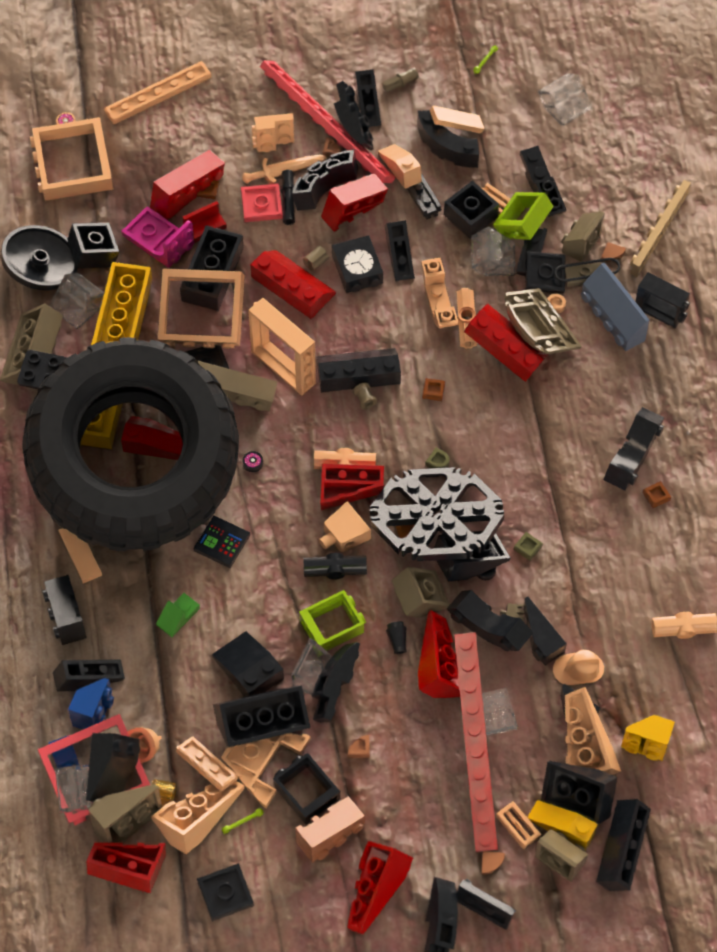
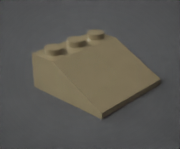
M156 784L107 795L102 799L95 800L91 804L90 809H88L94 833L102 842L123 843L151 821L152 815L162 808L159 788Z

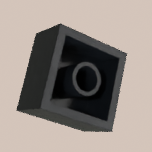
M473 180L444 202V216L468 238H472L498 218L499 203Z
M72 223L67 241L76 268L111 267L112 262L117 260L119 249L110 223Z

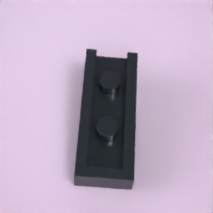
M421 173L422 182L407 188L422 215L428 220L431 218V214L433 217L438 216V212L442 211L441 204Z
M538 228L531 240H524L516 274L525 276L527 251L542 252L547 228Z
M469 879L462 880L457 891L458 903L507 930L516 910L474 887Z

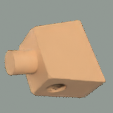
M347 501L324 522V532L326 535L319 539V543L325 550L334 544L340 552H344L371 539V529Z

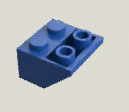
M103 678L76 690L68 708L73 727L83 730L106 720L105 713L107 709H111L114 702L109 679Z

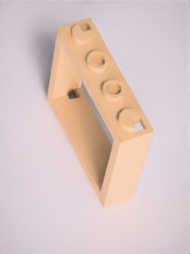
M100 117L32 128L33 136L30 137L31 147L36 148V151L32 152L34 163L39 165V167H35L37 179L41 178V182H38L39 193L43 192L45 201L113 190ZM95 133L103 175L48 184L40 142Z
M163 269L158 340L168 344L170 347H174L175 344H183L184 347H195V344L203 345L204 348H215V345H223L222 348L225 349L240 346L245 275L239 271ZM170 281L235 283L231 337L166 334Z
M262 298L260 301L254 302L253 306L248 310L251 353L302 396L316 384L315 341ZM269 330L295 351V362L270 342Z

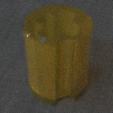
M153 779L151 785L156 784L158 786L160 798L173 801L177 783Z

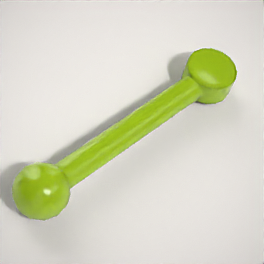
M496 45L491 47V51L482 62L474 67V73H480L481 67L498 50Z
M257 808L251 815L230 826L223 827L221 831L223 834H227L233 828L256 816L261 817L264 812L261 808Z

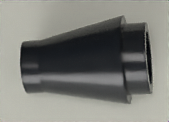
M402 621L387 624L386 633L393 647L394 654L407 652V627L404 626Z

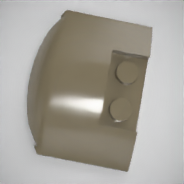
M540 288L505 293V305L509 319L517 333L530 346L546 354L577 350L582 347Z

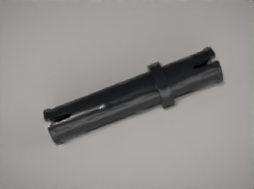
M292 170L282 171L281 193L283 195V223L285 225L295 223L294 199L292 195L294 172Z

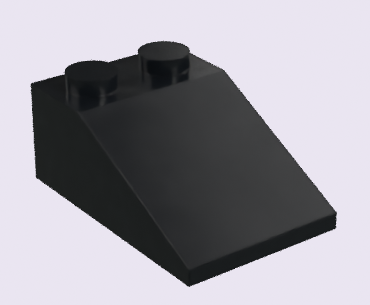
M473 531L472 533L481 534L483 531ZM495 533L484 550L481 548V553L472 550V557H467V559L436 561L447 581L452 582L475 577L510 561V556ZM442 534L438 535L434 548L454 547Z
M247 631L212 654V657L244 697L264 693L284 680V670L281 665Z
M92 733L86 801L94 802L107 795L124 791L138 762L140 739L116 733Z
M548 761L541 801L578 813L600 824L611 816L618 777L598 769Z

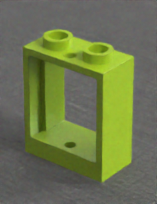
M515 192L493 226L501 239L531 240L553 208V205L545 193ZM525 208H530L522 220H517Z
M344 590L299 611V621L319 655L364 633L365 618L361 612L358 613L356 611L354 599L351 595L347 596ZM342 605L354 626L324 639L313 619Z

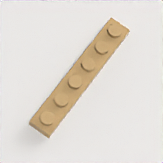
M683 180L680 186H676L673 192L674 197L666 202L664 213L658 215L656 226L651 227L647 234L648 239L646 242L642 241L638 249V255L632 257L630 266H632L631 275L638 277L688 196L691 182Z

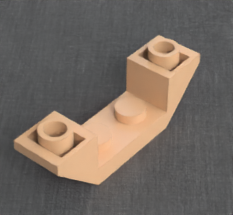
M441 258L421 261L425 292L434 323L438 328L459 325L454 306L451 307L444 283L445 272Z

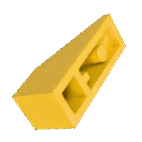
M539 800L536 801L527 817L530 822L547 831L552 829L555 832L563 833L569 842L574 845L578 844L585 850L595 835L598 825L578 813Z

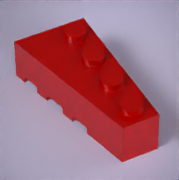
M208 150L154 181L150 208L166 220H169L193 201L199 191H204L211 185L212 181H218L223 177L225 162Z

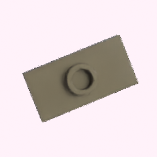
M602 263L565 267V278L591 275ZM587 279L569 281L566 284L567 287L580 286Z

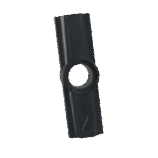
M330 553L326 557L303 558L304 577L326 576L329 579L337 580L342 579L345 575H367L366 555L344 556L341 553Z

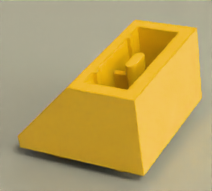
M652 715L626 727L621 748H624L629 753L645 755L650 760L663 761L675 721Z

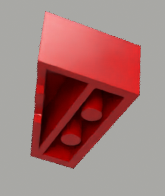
M375 174L364 176L353 182L350 181L339 187H334L328 193L321 218L336 232L339 230L338 226L345 221L350 223L354 221L353 217L358 213L362 212L365 214L383 203L388 188Z
M322 464L321 510L343 505L347 501L350 503L379 495L384 487V466Z
M94 842L86 860L87 874L151 894L166 857V843H158V845H144V843L123 845V843Z

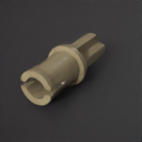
M415 68L402 74L397 73L395 77L382 83L383 89L389 92L400 86L405 87V84L419 79V74Z

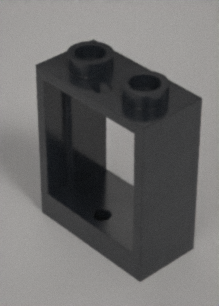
M647 272L638 286L635 302L644 313L676 329L678 324L683 323L688 315L686 311L690 305L688 301L690 293Z
M306 753L304 756H297L289 767L278 770L274 775L273 786L305 825L311 822V818L316 815L319 816L340 800V790L309 753ZM308 768L325 788L326 792L305 808H302L285 788L284 784Z

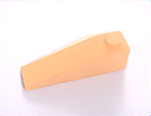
M586 687L566 694V764L598 769L611 775L621 772L613 747Z
M236 781L221 792L213 784L205 786V790L195 795L190 793L185 795L186 799L175 803L172 801L152 815V820L171 846L188 854L204 840L245 787Z

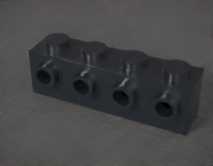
M638 799L617 800L596 879L598 884L609 891H629L631 889L651 811L650 807Z

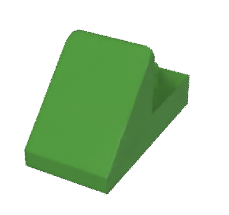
M183 593L174 603L171 601L167 602L156 622V626L172 638L200 609V605Z

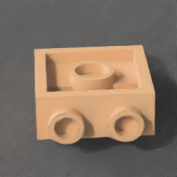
M293 113L255 117V125H251L253 148H257V152L276 151V144L294 142Z

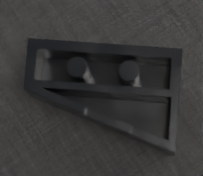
M69 575L44 581L46 589L42 590L45 602H50L51 608H47L50 620H55L56 626L53 627L55 638H60L62 645L86 639L83 620Z

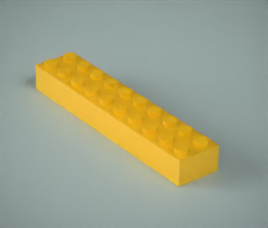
M112 262L91 345L102 341L105 343L119 341L120 338L126 337L138 340L153 281L151 267ZM122 404L112 406L97 415L86 428L80 445L112 449Z

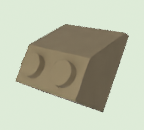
M602 211L582 214L579 220H575L571 226L570 233H566L561 241V244H563L562 253L583 262L601 236L605 213Z
M407 567L391 580L406 616L420 618L427 616L430 610L439 612L447 609L450 605L434 570Z
M551 829L539 839L535 858L572 882L586 863L588 854L582 846L569 842L563 833L555 832Z

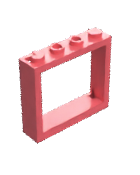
M120 714L37 750L68 824L73 822L74 825H78L87 821L85 816L89 815L88 809L90 807L72 814L48 755L90 738L92 733H101L117 726L120 735L129 737ZM138 757L135 769L142 784L129 790L150 785Z

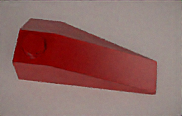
M131 416L125 423L121 439L123 452L178 460L180 457L183 442L178 431L153 419Z
M430 610L427 616L418 667L419 690L432 698L460 697L456 653H454L451 646L453 638L447 620Z
M372 841L367 842L359 862L358 869L361 870L360 880L355 883V889L358 890L357 897L351 905L347 929L364 935L405 880L414 859L413 857L389 846Z

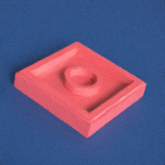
M279 183L241 187L244 222L283 219Z

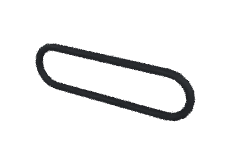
M603 258L591 261L560 265L557 268H555L554 276L558 281L561 282L588 279L590 275L569 279H561L558 277L557 271L560 268L597 263L603 261H614L617 263L618 268L617 270L612 272L613 274L618 273L621 267L618 260L614 258Z

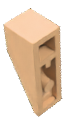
M395 144L378 151V155L405 189L422 182L421 165L411 153Z

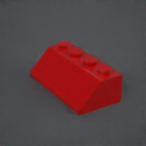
M277 250L262 252L250 264L251 278L310 319L336 295V291Z
M486 304L476 314L464 330V333L525 382L549 355L536 350L526 343L517 333L512 323L489 304Z

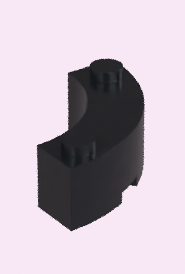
M429 110L418 111L417 127L423 143L428 145L433 154L442 160L445 158L452 161L457 166L478 168V139L458 136L449 131L445 126L434 124Z
M354 150L332 154L330 159L322 163L317 161L307 169L308 172L303 177L298 178L292 191L297 211L316 209L318 201L329 189L347 181L357 180L358 164Z
M641 408L636 414L626 436V439L629 441H625L622 448L618 450L610 462L603 479L604 481L622 490H626L629 485L633 486L638 478L637 472L651 449L656 436L660 437L665 426L662 425L664 417L646 408Z
M472 590L461 591L447 607V610L451 613V618L455 622L462 623L484 640L507 652L519 651L534 633L521 618L505 614L499 616L493 613L491 606L479 598Z

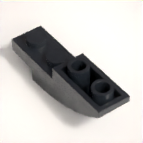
M341 81L336 84L340 100L334 103L339 120L354 140L367 149L373 150L372 142L374 139L369 131V119L366 115L359 112V107L354 98L355 91L353 87Z
M539 146L520 151V157L526 169L525 175L532 191L545 193L553 205L547 216L550 217L566 212V207L554 177L550 176Z
M360 643L345 644L325 665L312 693V697L318 699L313 720L319 723L332 720L336 711L337 698L341 693L340 687L341 685L349 684L353 677V668L359 656Z
M438 877L433 878L425 922L429 923L424 952H449V949H454L458 918L455 882Z

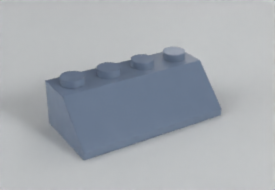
M605 262L602 263L583 283L581 297L585 303L592 307L594 315L602 320L605 329L612 333L616 343L627 351L645 341L649 318Z

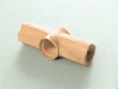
M461 288V290L456 291L460 347L468 349L477 346V342L464 333L469 322L476 316L474 291L469 288Z
M340 448L336 452H314V469L322 470V464L375 465L376 453H358L349 448Z
M680 612L672 617L652 618V634L654 637L677 636L680 639H688L696 634L717 633V616L715 613L693 615L691 612Z

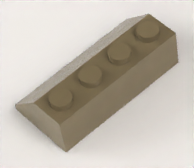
M46 304L21 314L0 381L18 385L17 379L28 350L52 353L56 345L58 331L61 328L62 314Z

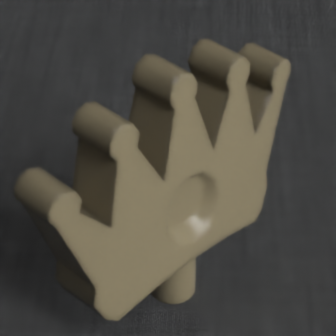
M508 603L507 610H501L500 614L523 620L524 617L519 615L524 614V610H520L523 604Z

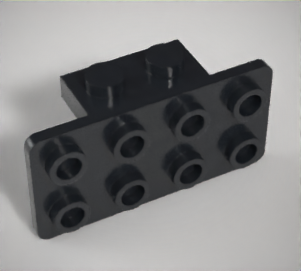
M28 350L17 379L18 385L38 389L46 377L54 373L59 368V364L68 357Z

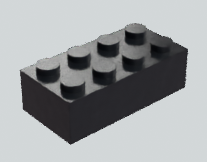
M205 226L188 270L235 271L244 249L243 235ZM183 281L180 287L181 301L219 311L230 283Z

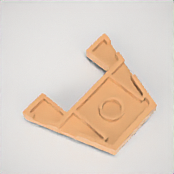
M287 733L229 747L221 756V761L238 775L239 781L267 809L277 790L259 780L260 776L280 745L301 755L311 738L306 734Z

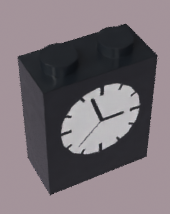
M369 235L332 245V257L346 293L358 292L364 288L383 284L384 273Z

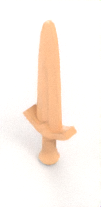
M326 155L307 156L267 165L268 159L264 158L262 171L244 173L242 180L245 184H248L255 179L264 177L269 184H276V179L274 178L282 176V171L292 170V172L308 168L317 161H325Z

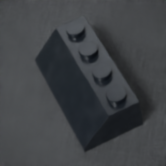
M395 348L316 356L321 393L350 390L361 383H369L370 387L401 383L399 356Z
M294 685L213 704L217 726L227 748L311 728L302 685Z

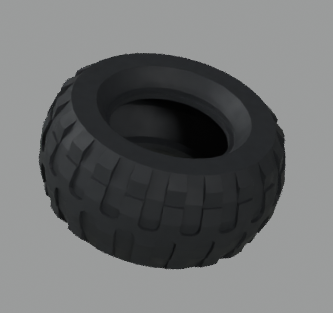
M126 337L120 338L119 341L109 343L102 341L88 346L87 350L78 355L75 353L59 364V368L54 373L46 377L28 408L22 447L25 468L35 496L59 526L75 534L80 540L92 545L98 544L115 551H127L129 549H143V551L160 548L161 545L172 541L177 542L184 539L194 529L212 517L231 487L237 466L239 434L233 406L223 392L221 384L210 371H206L200 366L198 361L191 355L181 350L178 352L170 348L168 344L155 340H150V342L138 341L136 338ZM140 403L154 407L168 416L177 427L183 442L180 457L173 468L159 480L140 487L116 486L96 476L85 464L80 454V444L86 428L97 415L115 405Z

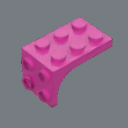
M148 206L121 231L122 236L168 268L173 263H177L181 256L194 245L191 221H186L178 228Z

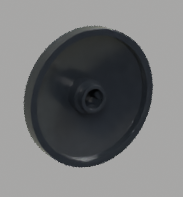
M39 225L23 226L9 233L3 242L0 256L4 269L14 280L26 287L37 290H56L68 285L77 274L78 269L76 268L67 237L57 230Z

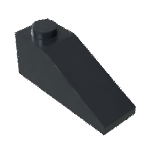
M374 69L356 71L353 76L359 112L366 115L369 119L370 124L368 127L382 126Z
M406 220L386 223L384 225L395 281L415 279Z
M527 596L524 598L523 609L526 624L534 632L530 637L532 654L537 661L541 660L546 666L565 653L567 643Z
M121 659L62 660L52 672L57 692L76 691L103 678L109 679L110 683L125 679Z

